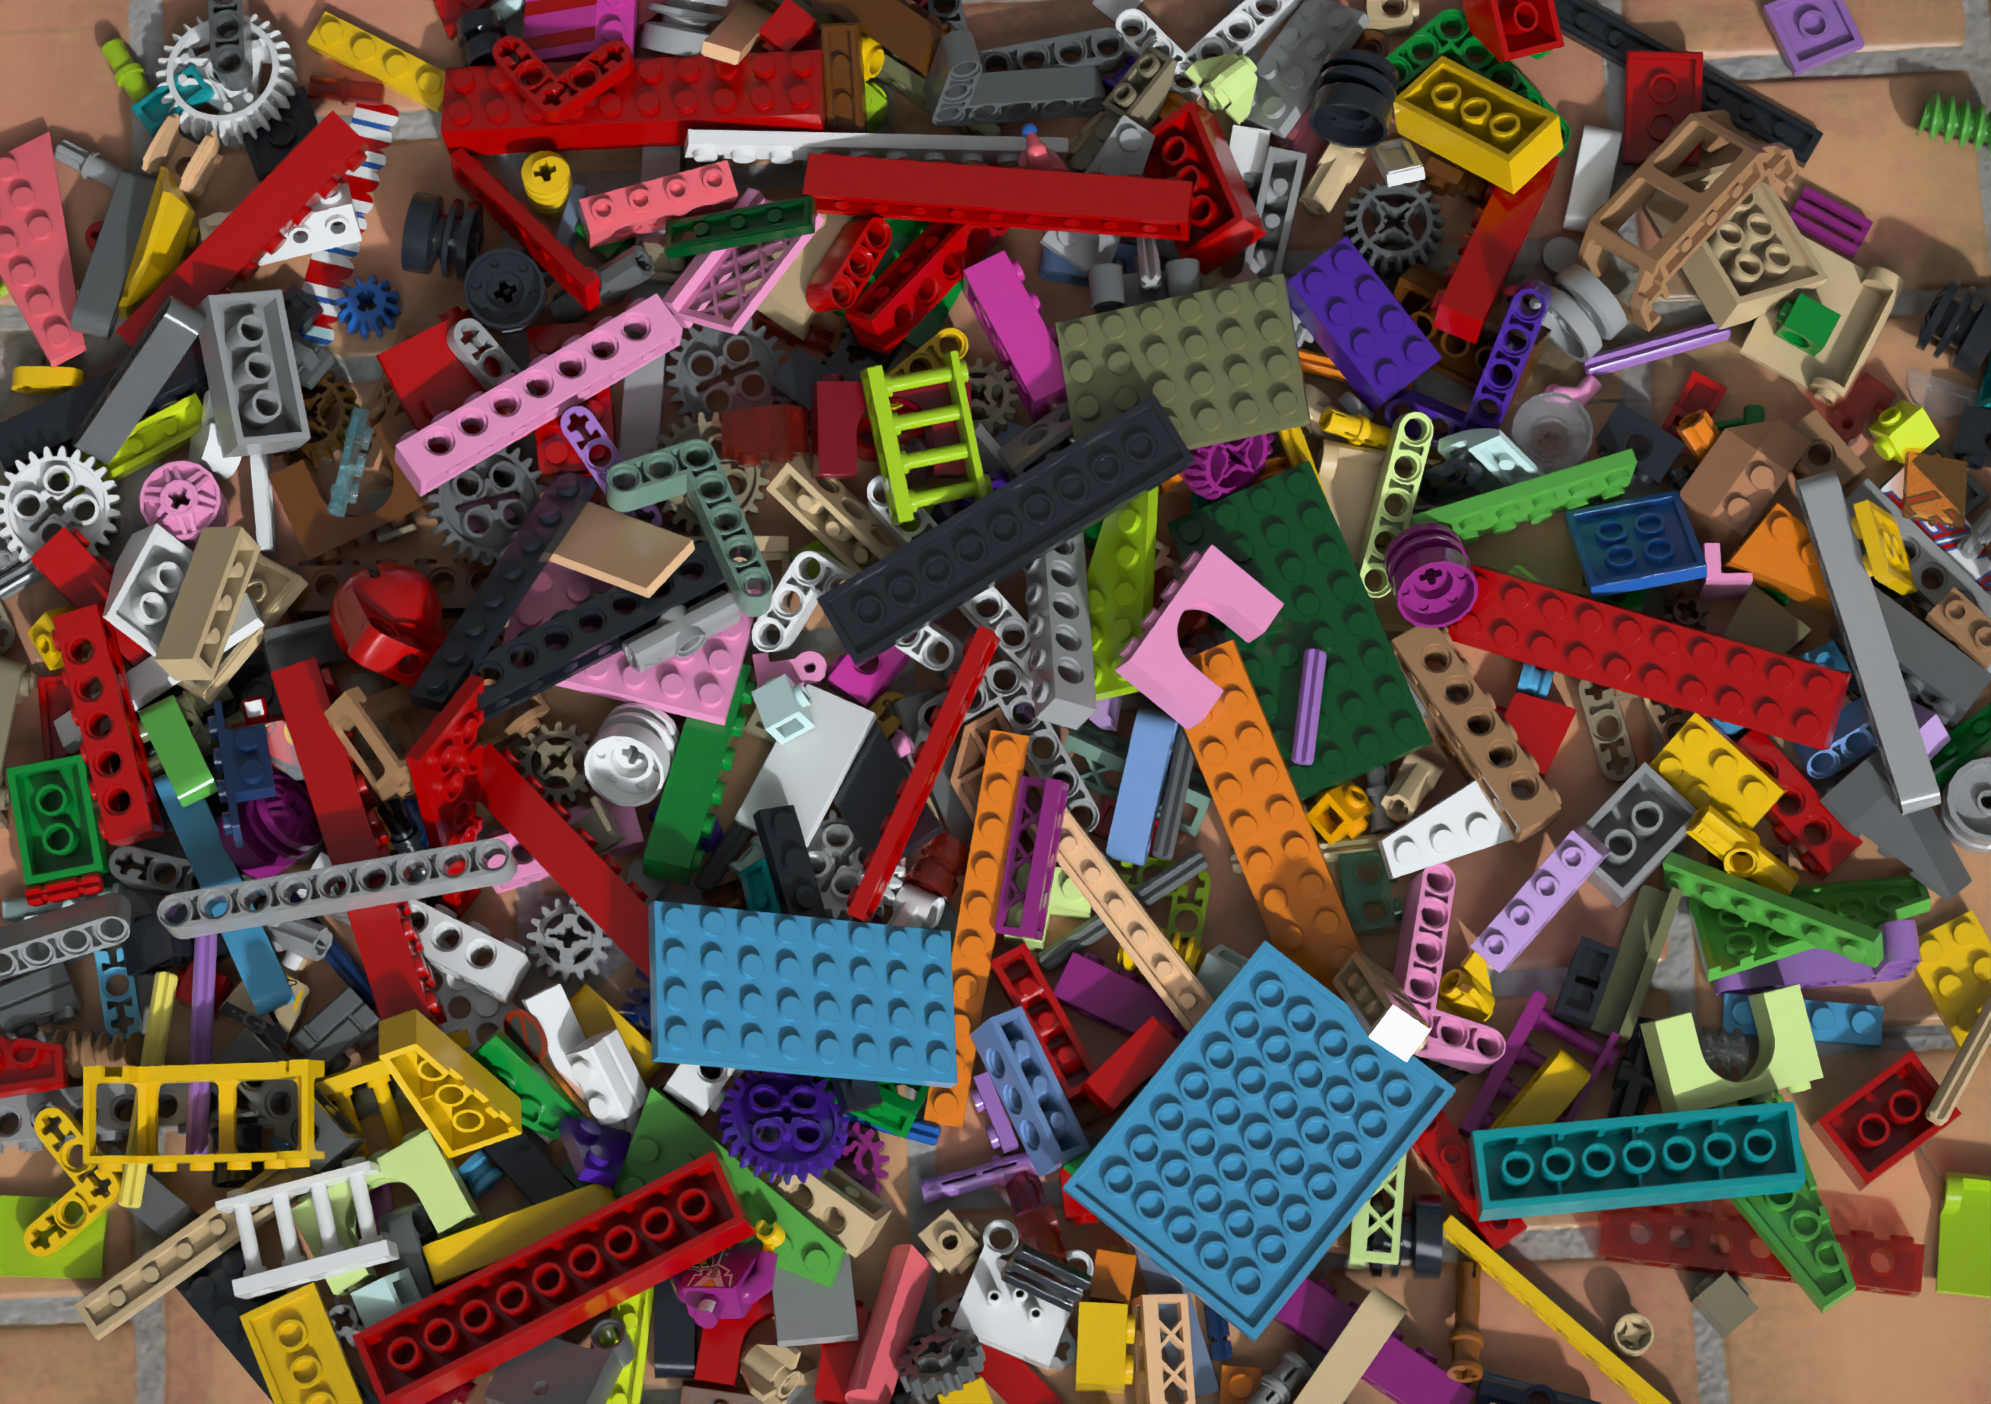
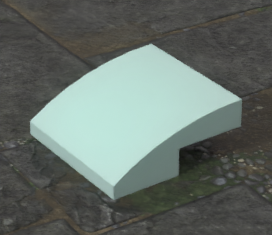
M1481 428L1462 431L1441 438L1438 442L1437 451L1445 459L1461 452H1471L1483 464L1484 476L1481 481L1474 485L1481 494L1545 475L1498 429ZM1459 468L1457 470L1462 475L1470 474L1467 468Z

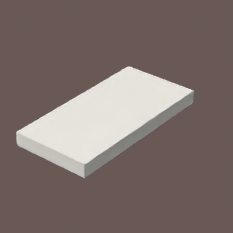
M807 683L805 688L812 701L808 708L815 727L783 745L776 741L734 820L739 825L757 832L753 815L758 810L794 805L804 841L808 848L877 716L870 710Z

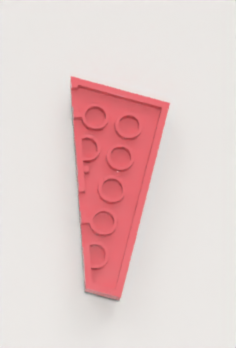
M49 131L0 155V278L53 368L87 351L84 333L73 331L70 328L73 310L77 301V292L52 138Z

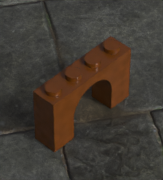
M405 411L373 426L392 465L394 483L392 492L385 504L369 515H350L337 509L325 495L308 459H303L268 476L308 560L319 557L322 564L343 554L340 549L342 545L354 541L356 547L377 538L374 530L386 524L393 530L412 521L410 513L422 507L426 514L434 510V506L423 503V499L433 495L434 492L430 491L420 497L395 462V445L398 440L407 432L415 430Z

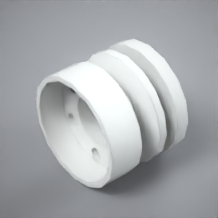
M629 702L616 706L605 717L584 761L585 776L593 790L605 800L619 806L636 807L652 801L660 793L667 779L680 740V732L673 719L661 709L647 704Z

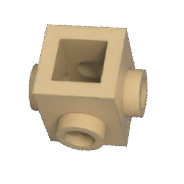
M949 1209L918 1234L922 1242L929 1249L924 1255L938 1273L946 1269L952 1277L958 1272L961 1275H965L971 1271L978 1262L979 1258L977 1256L982 1252L981 1247L977 1243L982 1238L979 1232L968 1219L960 1223ZM958 1243L954 1249L948 1250L951 1244Z

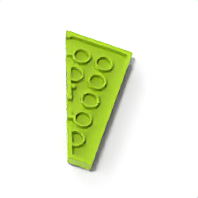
M1158 486L1104 519L1087 572L1096 701L1140 692L1119 675L1115 669L1123 659L1119 652L1133 636L1139 637L1144 630L1139 625L1153 608Z

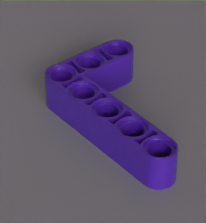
M1530 280L1522 284L1512 299L1467 412L1417 391L1405 389L1395 394L1386 406L1384 418L1390 428L1393 427L1395 420L1400 416L1396 410V404L1403 403L1408 405L1412 412H1421L1431 420L1439 418L1448 424V432L1442 433L1433 429L1430 446L1437 449L1439 439L1455 433L1481 428L1500 430L1551 305L1552 294L1549 287L1542 281ZM1529 293L1536 295L1541 302V307L1538 309L1527 307L1523 302V295ZM1520 329L1526 335L1527 342L1523 344L1513 342L1509 337V330ZM1495 365H1507L1512 370L1513 377L1501 378L1495 372ZM1486 398L1492 399L1498 405L1499 411L1496 413L1485 411L1481 406V400ZM1414 419L1408 420L1404 426L1405 435L1415 440L1420 437L1422 428L1419 422Z

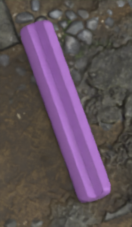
M1306 649L1304 652L1291 755L1293 763L1299 765H1312L1314 761L1327 657L1325 651L1320 649Z

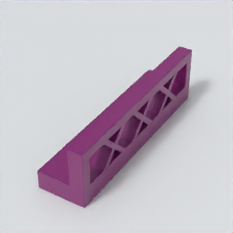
M1021 776L994 933L1043 940L1070 785L1062 780L1049 778L1044 780ZM1030 786L1044 788L1041 810L1036 814L1027 803ZM1027 811L1031 818L1024 822L1025 812ZM1035 823L1038 827L1034 850L1028 853L1020 842L1021 835L1025 829ZM1020 850L1024 857L1017 861L1018 852ZM1028 862L1031 866L1028 886L1026 890L1021 892L1014 882V875L1017 869ZM1013 889L1017 896L1010 901ZM1021 901L1024 909L1020 929L1007 927L1008 910Z

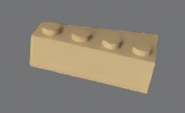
M820 213L824 222L757 310L804 341L809 332L811 321L814 315L818 313L813 311L807 304L805 297L807 285L842 227L849 221L863 219L862 216ZM784 250L768 256L767 262L779 258ZM759 260L756 261L748 271L756 267H759ZM762 278L745 285V290L756 287Z

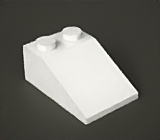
M157 523L131 535L115 564L103 613L104 619L154 657L156 656L158 646L161 643L170 614L182 586V581L185 578L194 553Z

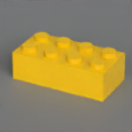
M1444 56L1436 60L1403 90L1393 103L1397 132L1512 194H1515L1563 149L1559 115Z

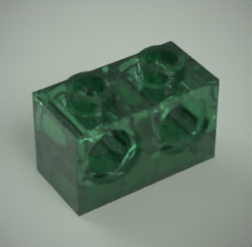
M1380 850L1339 854L1337 868L1341 897L1357 937L1394 933L1397 926L1396 922L1402 921L1400 899L1393 898L1391 883H1397V878L1389 879ZM1363 866L1373 867L1377 871L1379 878L1371 883L1363 882L1359 879L1357 870ZM1369 904H1375L1383 910L1384 917L1378 921H1370L1364 917L1362 909Z

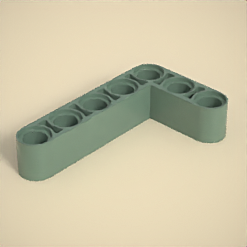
M701 439L688 440L617 463L608 470L606 476V499L609 506L618 512H630L687 493L737 607L742 613L751 617L767 613L772 603V576L716 452L710 443ZM692 462H701V463H703V465H701V466H694V465H691L690 463H692ZM661 473L667 476L663 478H658L653 475ZM621 485H626L631 488L622 490L618 489L617 487ZM713 493L718 496L714 498H709L704 495ZM728 525L731 526L732 529L723 530L720 529L719 526ZM736 557H742L747 559V561L737 562L733 559ZM756 589L761 591L762 593L754 595L748 593L747 591Z

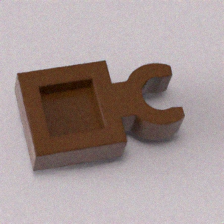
M1432 156L1429 157L1424 167L1425 179L1421 180L1422 183L1426 184L1428 190L1437 195L1446 196L1448 194L1454 198L1458 195L1477 207L1481 205L1488 188L1486 184L1465 177L1463 171Z

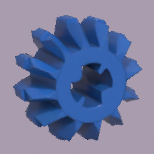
M371 274L367 283H363L359 276H355L354 282L356 287L352 288L343 285L342 292L346 297L336 300L337 308L342 310L337 315L339 322L347 324L346 330L350 335L360 330V336L365 341L369 338L371 331H375L376 336L382 339L384 336L382 328L385 326L388 329L395 330L396 324L392 318L402 314L400 306L396 305L400 300V296L397 291H390L392 286L388 280L378 284L376 275ZM367 303L370 307L372 306V303H374L376 306V308L372 311H369V309L366 308V312H363L362 307Z

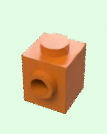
M1106 1245V1250L1097 1249L1089 1302L1128 1304L1129 1307L1137 1259L1136 1255L1129 1254V1248L1118 1245Z

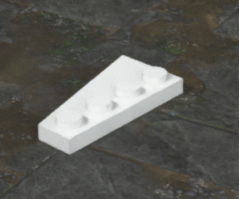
M1504 759L1498 763V766L1507 765L1509 762L1507 759ZM1472 780L1460 790L1440 800L1435 806L1412 818L1377 842L1389 879H1394L1512 840L1513 837L1482 793L1476 780ZM1516 786L1511 789L1517 797H1527L1524 787Z

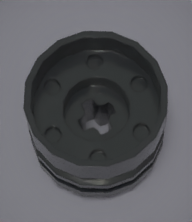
M1343 49L1331 52L1325 56L1320 66L1319 78L1316 84L1317 91L1313 98L1309 116L1311 129L1322 139L1346 148L1363 149L1377 146L1383 142L1389 131L1393 112L1391 107L1396 98V90L1400 79L1397 68L1380 55L1360 49Z
M418 191L414 193L410 201L403 231L401 249L403 270L429 275L437 259H440L443 278L449 279L452 277L456 268L457 279L465 281L467 270L474 260L481 255L484 240L482 203L471 201L465 210L463 200L456 198L448 214H445L444 199L441 195Z
M506 247L489 250L477 257L466 272L463 285L466 304L475 320L490 332L502 335L522 333L527 327L535 325L544 312L547 292L543 274L535 261L522 251ZM507 284L509 289H517V292L512 294L513 301L506 303L503 298L496 299V296L501 293L500 286Z
M1954 276L1952 281L1941 292H1938L1920 325L1919 339L1915 347L1924 351L1931 337L1940 340L1932 356L1939 358L1948 346L1955 348L1951 366L1974 378L1991 348V295L1979 308L1972 306L1976 288L1971 285L1963 300L1955 297L1962 280Z
M1375 1194L1370 1200V1205L1382 1218L1389 1211H1384L1383 1194ZM1414 1194L1410 1212H1402L1398 1265L1389 1264L1390 1277L1397 1278L1401 1260H1409L1413 1279H1439L1443 1251V1208L1441 1194ZM1392 1197L1390 1201V1210L1394 1208V1200ZM1370 1215L1368 1228L1376 1222ZM1392 1217L1386 1222L1391 1229H1393ZM1381 1227L1368 1237L1367 1251L1391 1253L1392 1240ZM1368 1262L1370 1278H1381L1383 1264Z

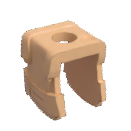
M174 113L166 118L152 140L143 158L142 169L150 174V176L158 177L161 166L168 168L179 185L178 189L182 190L188 200L199 204L205 194L207 184L216 169L221 167L225 157L217 153L220 143L214 130L209 135H206L200 145L179 134L180 118L179 114ZM184 160H190L182 177L177 174L178 165Z

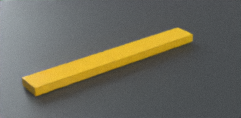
M1450 1215L1443 1223L1444 1238L1472 1262L1478 1263L1486 1274L1638 1404H1672L1455 1217Z

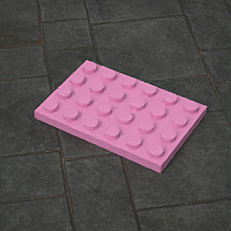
M548 561L511 616L502 645L515 639L524 629L529 627L537 628L550 621L557 612L564 609L571 610L583 604L592 594L596 592L604 593L616 586ZM688 574L684 576L688 579L699 578V576L695 574ZM756 589L747 591L748 593L754 595L762 593L761 591ZM656 591L653 594V596L656 597L666 595L665 593L660 591ZM620 609L617 611L620 614L632 613V611L629 609ZM739 610L741 614L740 622L707 638L705 644L697 652L683 658L674 655L640 674L632 669L622 650L556 684V686L627 703L647 704L665 712L725 726L756 617L747 616ZM588 626L583 628V630L587 632L597 631L598 628ZM552 644L549 648L559 650L564 648V646ZM522 661L514 665L523 668L531 664Z

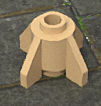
M761 1341L757 1344H752L745 1349L740 1359V1372L746 1381L750 1393L763 1402V1404H786L787 1398L785 1397L794 1391L799 1380L802 1381L814 1375L816 1367L807 1360L800 1358L801 1351L794 1346L777 1347V1342Z

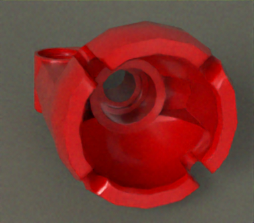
M393 561L376 563L375 566L379 575L377 578H372L366 567L361 568L350 574L337 588L329 611L332 635L342 654L360 667L413 687L447 637L442 627L443 608L440 597L431 580L410 565Z

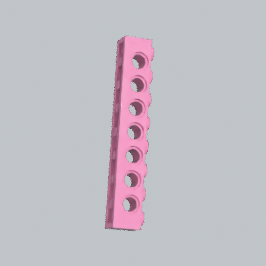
M657 293L648 299L644 297L638 298L628 305L625 312L617 317L607 316L603 318L586 335L582 337L579 334L572 336L555 353L551 355L545 353L536 357L529 364V368L518 374L512 372L505 375L497 382L496 387L486 393L482 391L474 393L465 400L462 407L453 412L447 410L438 414L431 421V425L419 432L415 429L404 434L395 445V462L421 497L560 416L567 409L577 406L680 345L683 329ZM628 331H638L643 337L632 339L625 333ZM603 349L608 351L611 356L600 358L593 352ZM572 368L579 374L574 377H568L562 374L561 370ZM532 387H540L547 393L535 396L528 390ZM500 406H508L514 412L509 415H502L495 409ZM467 425H475L481 431L477 434H468L462 428ZM434 444H442L448 448V451L435 453L429 447Z

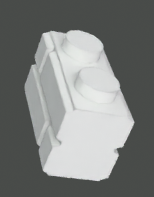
M616 1028L590 1036L580 1043L579 1046L565 1054L571 1066L572 1075L579 1082L589 1102V1109L601 1126L628 1118L638 1108L645 1105L649 1092Z

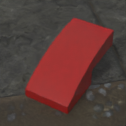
M1693 370L1661 428L1684 443L1676 430L1679 426V421L1686 415L1694 413L1699 409L1706 410L1712 418L1728 388ZM1686 446L1682 453L1690 456L1691 452Z

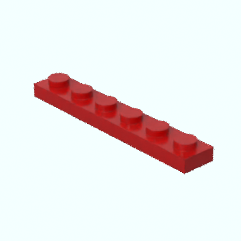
M462 147L449 154L453 179L476 202H481L483 209L588 312L601 305L599 294L601 282L591 267L585 268L578 261L574 251L566 244L563 246L554 237L552 230L546 223L542 222L540 224L532 216L530 209L523 201H517L511 196L504 182L500 179L495 180L487 172L485 165L478 157L472 158Z

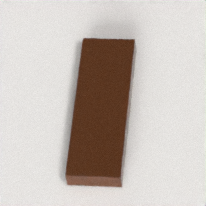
M861 22L820 24L827 132L868 133Z

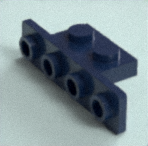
M218 700L213 701L215 715L208 716L211 740L219 739L220 747L212 748L216 771L223 770L224 779L217 780L220 802H228L229 811L222 812L225 835L233 834L235 847L241 848L244 847L237 803L276 796L265 723L226 730L222 702Z

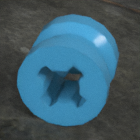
M1523 663L1515 692L1546 700L1554 671Z
M483 1149L473 1154L458 1168L463 1182L470 1187V1194L475 1200L490 1192L505 1175L500 1167L493 1166L489 1162V1155Z

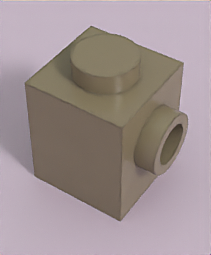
M1727 1272L1718 1279L1711 1273L1694 1288L1699 1295L1691 1302L1722 1339L1728 1336L1758 1309L1748 1297L1751 1291L1747 1285L1736 1275L1731 1278Z

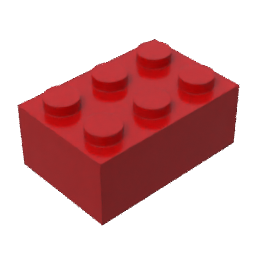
M1911 1050L1818 1119L1812 1125L1811 1130L1857 1189L1862 1191L1954 1122L1962 1113L1955 1107L1949 1120L1942 1126H1937L1927 1120L1925 1112L1940 1085Z

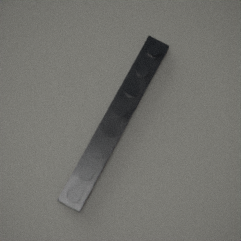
M559 470L409 692L412 704L441 712L467 678L474 673L597 489L594 478Z
M794 805L758 810L753 815L781 913L828 919ZM830 1077L841 1114L876 1108L883 1103L877 1081Z

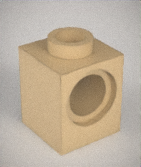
M1364 0V12L1370 20L1365 30H1375L1384 36L1410 35L1412 23L1419 22V0ZM1395 6L1401 13L1391 16L1386 14L1383 8Z

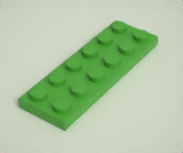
M1631 448L1412 515L1409 527L1423 523L1445 525L1459 535L1464 546H1468L1477 542L1484 535L1494 533L1496 536L1504 535L1513 531L1520 524L1527 522L1533 525L1540 524L1549 520L1553 514L1586 508L1589 503L1599 500L1612 502L1621 498L1627 492L1637 460Z

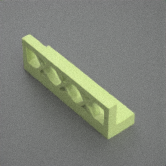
M1406 1154L1397 1164V1169L1388 1175L1372 1195L1373 1197L1384 1188L1393 1198L1394 1208L1381 1218L1370 1205L1369 1199L1352 1220L1348 1268L1364 1270L1365 1262L1398 1265ZM1396 1178V1187L1394 1190L1389 1185V1183ZM1370 1215L1376 1222L1368 1228ZM1392 1217L1393 1229H1391L1386 1223ZM1380 1227L1392 1240L1391 1253L1367 1251L1368 1237Z

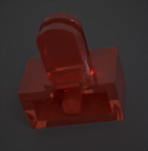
M784 403L721 412L722 458L738 461V467L761 466V460L770 459V463L783 464L793 462V456L810 453V444H808L810 430H808L807 408Z

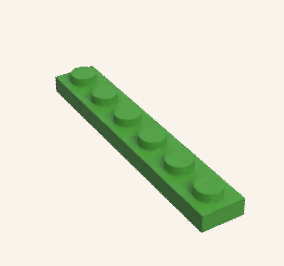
M1670 852L1663 861L1666 888L1671 890L1674 887L1683 890L1682 896H1688L1706 903L1714 909H1721L1735 914L1748 922H1755L1774 929L1782 935L1792 936L1808 942L1818 949H1826L1847 957L1855 963H1862L1876 969L1884 958L1882 931L1674 852Z

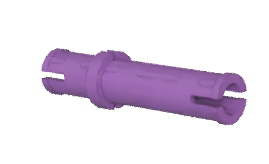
M1025 1151L1004 1158L996 1155L991 1157L992 1161L956 1170L926 1180L922 1179L919 1182L925 1204L929 1205L932 1202L966 1194L996 1184L1004 1187L1007 1186V1181L1037 1172Z

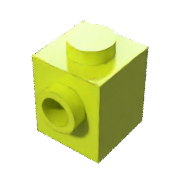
M1904 400L1899 401L1894 407L1883 411L1879 415L1878 420L1868 428L1875 440L1873 446L1876 452L1886 461L1893 460L1903 465L1910 463L1940 437L1924 408Z

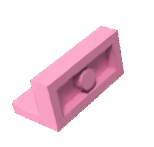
M1704 543L1701 551L1707 564V577L1695 579L1696 594H1700L1698 601L1743 600L1753 582L1752 573H1721L1720 543Z

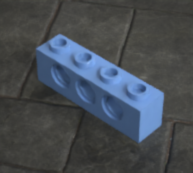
M1022 1006L989 1018L970 1034L1039 1177L1062 1169L1064 1165L1091 1150Z

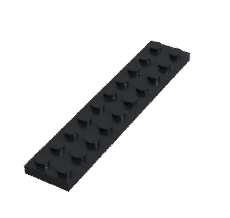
M1154 394L821 595L816 600L857 667H860L1194 465L1196 461Z

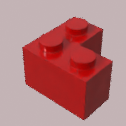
M785 0L758 30L761 52L822 50V40L818 34L817 20L792 0Z

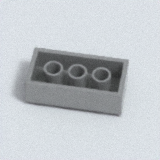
M282 289L208 295L195 308L206 315L204 325L199 332V339L222 457L229 458L296 451L310 440L311 436Z

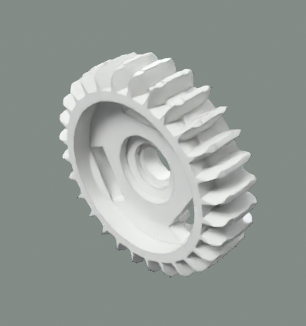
M256 13L252 15L250 25L253 79L245 89L230 91L224 88L219 80L215 79V71L211 63V52L207 51L196 57L202 50L210 46L209 20L204 22L197 15V26L191 28L184 23L183 27L186 33L182 37L174 33L172 34L176 45L174 47L164 45V51L168 58L158 59V64L162 70L156 72V78L159 82L157 88L168 85L170 90L161 101L163 104L175 100V103L168 112L179 105L184 110L180 116L179 127L185 134L191 131L197 141L204 135H209L212 130L217 133V136H220L225 146L228 145L230 137L233 136L242 144L243 133L246 132L250 133L254 139H257V128L262 126L267 131H270L271 128L268 123L270 118L281 121L278 108L290 109V104L285 96H295L292 84L298 81L294 71L297 67L293 56H291L290 46L285 41L282 33L279 30H274L268 20L262 23ZM230 30L223 37L232 36L237 30ZM263 63L272 64L269 83L264 92L259 94ZM193 64L203 76V81L207 82L215 93L213 98L208 100L206 104L220 113L218 115L206 114L189 106L180 97L174 83V76ZM233 64L230 66L236 69L239 66V64ZM185 74L178 76V84L181 86L199 85L195 78H188Z

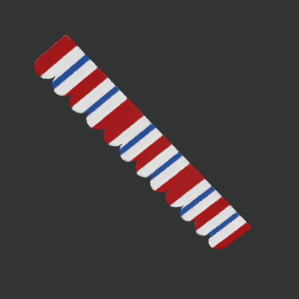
M358 98L350 127L366 141L369 149L365 154L368 157L356 171L351 172L348 170L338 181L341 184L348 183L359 221L360 232L363 234L367 228V223L361 215L368 213L373 207L372 197L367 193L375 191L380 183L378 175L373 171L380 170L386 163L385 154L379 149H385L391 144L392 134L386 128L392 127L397 123L399 114L392 106ZM359 242L314 252L311 255L302 290L319 303L324 312L301 337L318 347L327 346L334 339V331L327 324H333L339 320L337 315L341 310L333 302H336L338 298L346 297L342 292V287L345 284L340 280H346L352 276L354 266L346 258H353L359 253Z

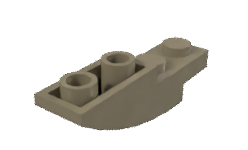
M1150 45L1147 46L1102 103L1108 113L1066 164L1069 172H1085L1123 114L1147 131L1153 127L1166 100L1174 77L1177 62L1173 58Z

